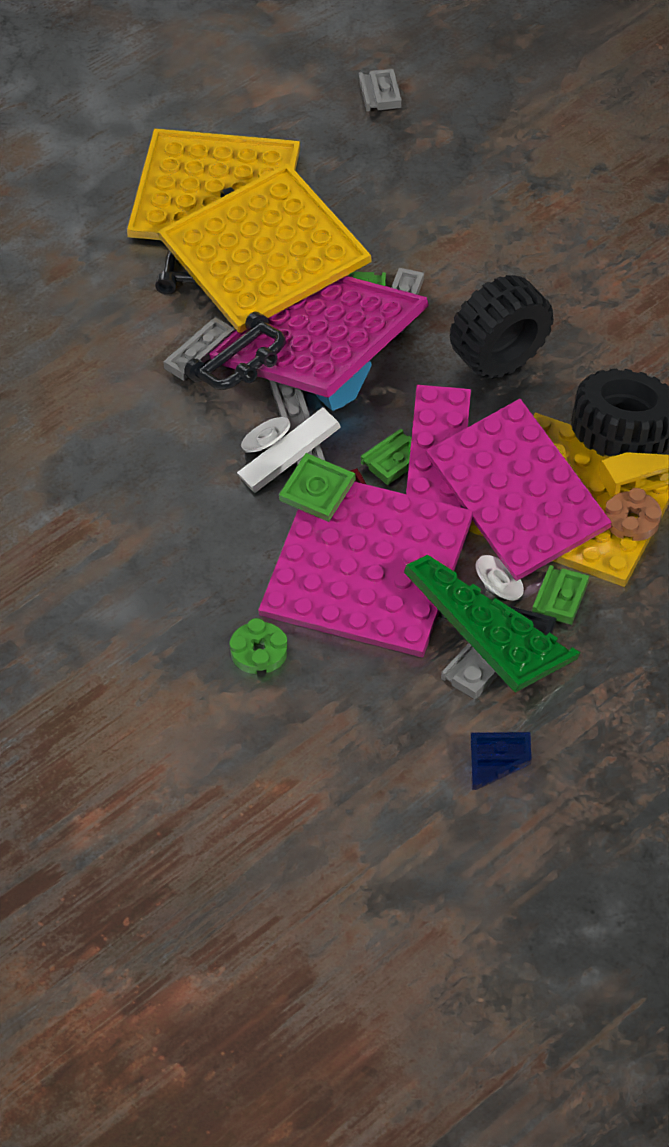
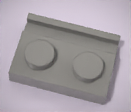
M394 69L370 71V74L363 75V72H359V82L366 111H370V108H377V110L401 108V97Z
M470 643L441 673L442 680L450 681L453 687L475 700L498 676Z

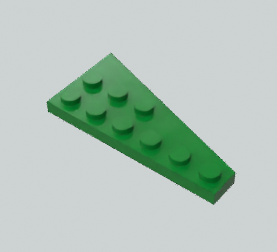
M426 555L407 564L404 573L515 693L578 659L581 652L573 647L569 650L557 642L558 638L550 632L545 635L534 628L531 620L500 600L494 598L492 601L480 593L481 588L475 584L469 586L459 580L456 572L431 556Z

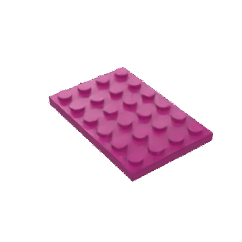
M521 399L426 450L427 457L463 508L473 510V522L515 581L611 528L612 522Z

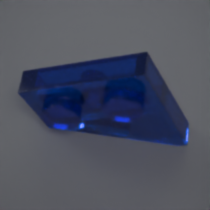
M472 732L470 734L472 790H478L531 765L530 732Z

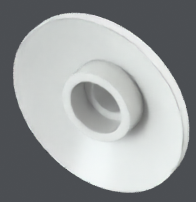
M277 417L260 424L243 439L241 443L242 449L249 453L269 449L287 433L291 425L289 419Z
M483 555L476 561L477 574L490 593L512 601L518 600L523 595L524 587L521 579L515 581L499 558Z

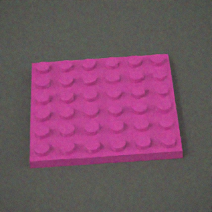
M345 276L268 318L269 325L280 330L285 335L286 343L277 354V363L273 367L262 365L256 370L257 376L329 398L429 306L427 297ZM235 330L209 353L210 359L221 353L247 333L248 330L240 334ZM263 333L222 364V366L236 369L240 363L247 364L255 358L259 348H268L275 340Z
M358 482L353 483L329 522L298 509L258 609L259 616L423 658L440 611L404 573L407 564L429 555L454 571L473 519V510Z

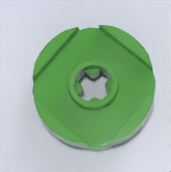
M260 618L251 619L248 624L239 627L230 639L229 644L233 663L244 672L250 674H257V670H266V673L278 669L287 658L288 644L286 634L276 625L264 622ZM258 644L264 645L265 648L264 650L260 648L256 651L253 650L254 645Z

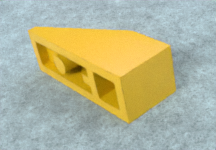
M626 452L617 456H610L601 461L600 480L611 498L633 488H640L647 492L669 485V455Z

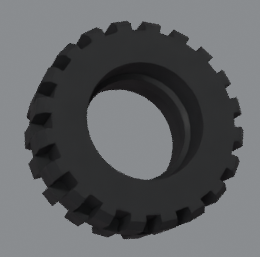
M500 276L494 278L493 282L483 284L480 290H475L471 294V298L468 301H464L461 305V310L454 316V323L451 324L450 343L453 350L478 376L499 378L503 377L504 374L515 372L516 368L524 366L529 358H533L537 354L536 351L543 347L546 342L545 338L550 335L551 325H553L554 321L552 306L522 276Z
M616 368L609 371H597L595 374L586 377L578 386L571 418L572 430L580 442H584L586 448L595 450L601 456H617L626 452L662 454L669 448V386L666 383L662 384L660 379L654 376L649 377L647 373L632 372L630 369H624L623 371Z

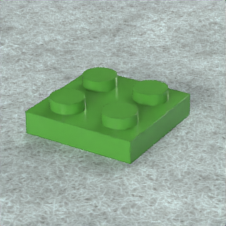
M305 453L281 490L279 501L329 522L356 480L355 473Z

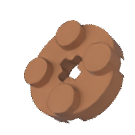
M633 488L630 491L619 493L608 500L605 514L612 522L609 529L612 534L622 539L624 536L633 537L632 541H641L650 538L657 532L661 522L662 511L658 502L647 495L643 489ZM635 513L638 515V518L628 517V514Z

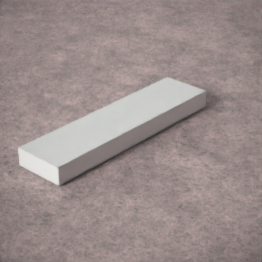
M322 407L238 471L237 474L256 493L302 458L305 453L311 451L340 429L341 426Z

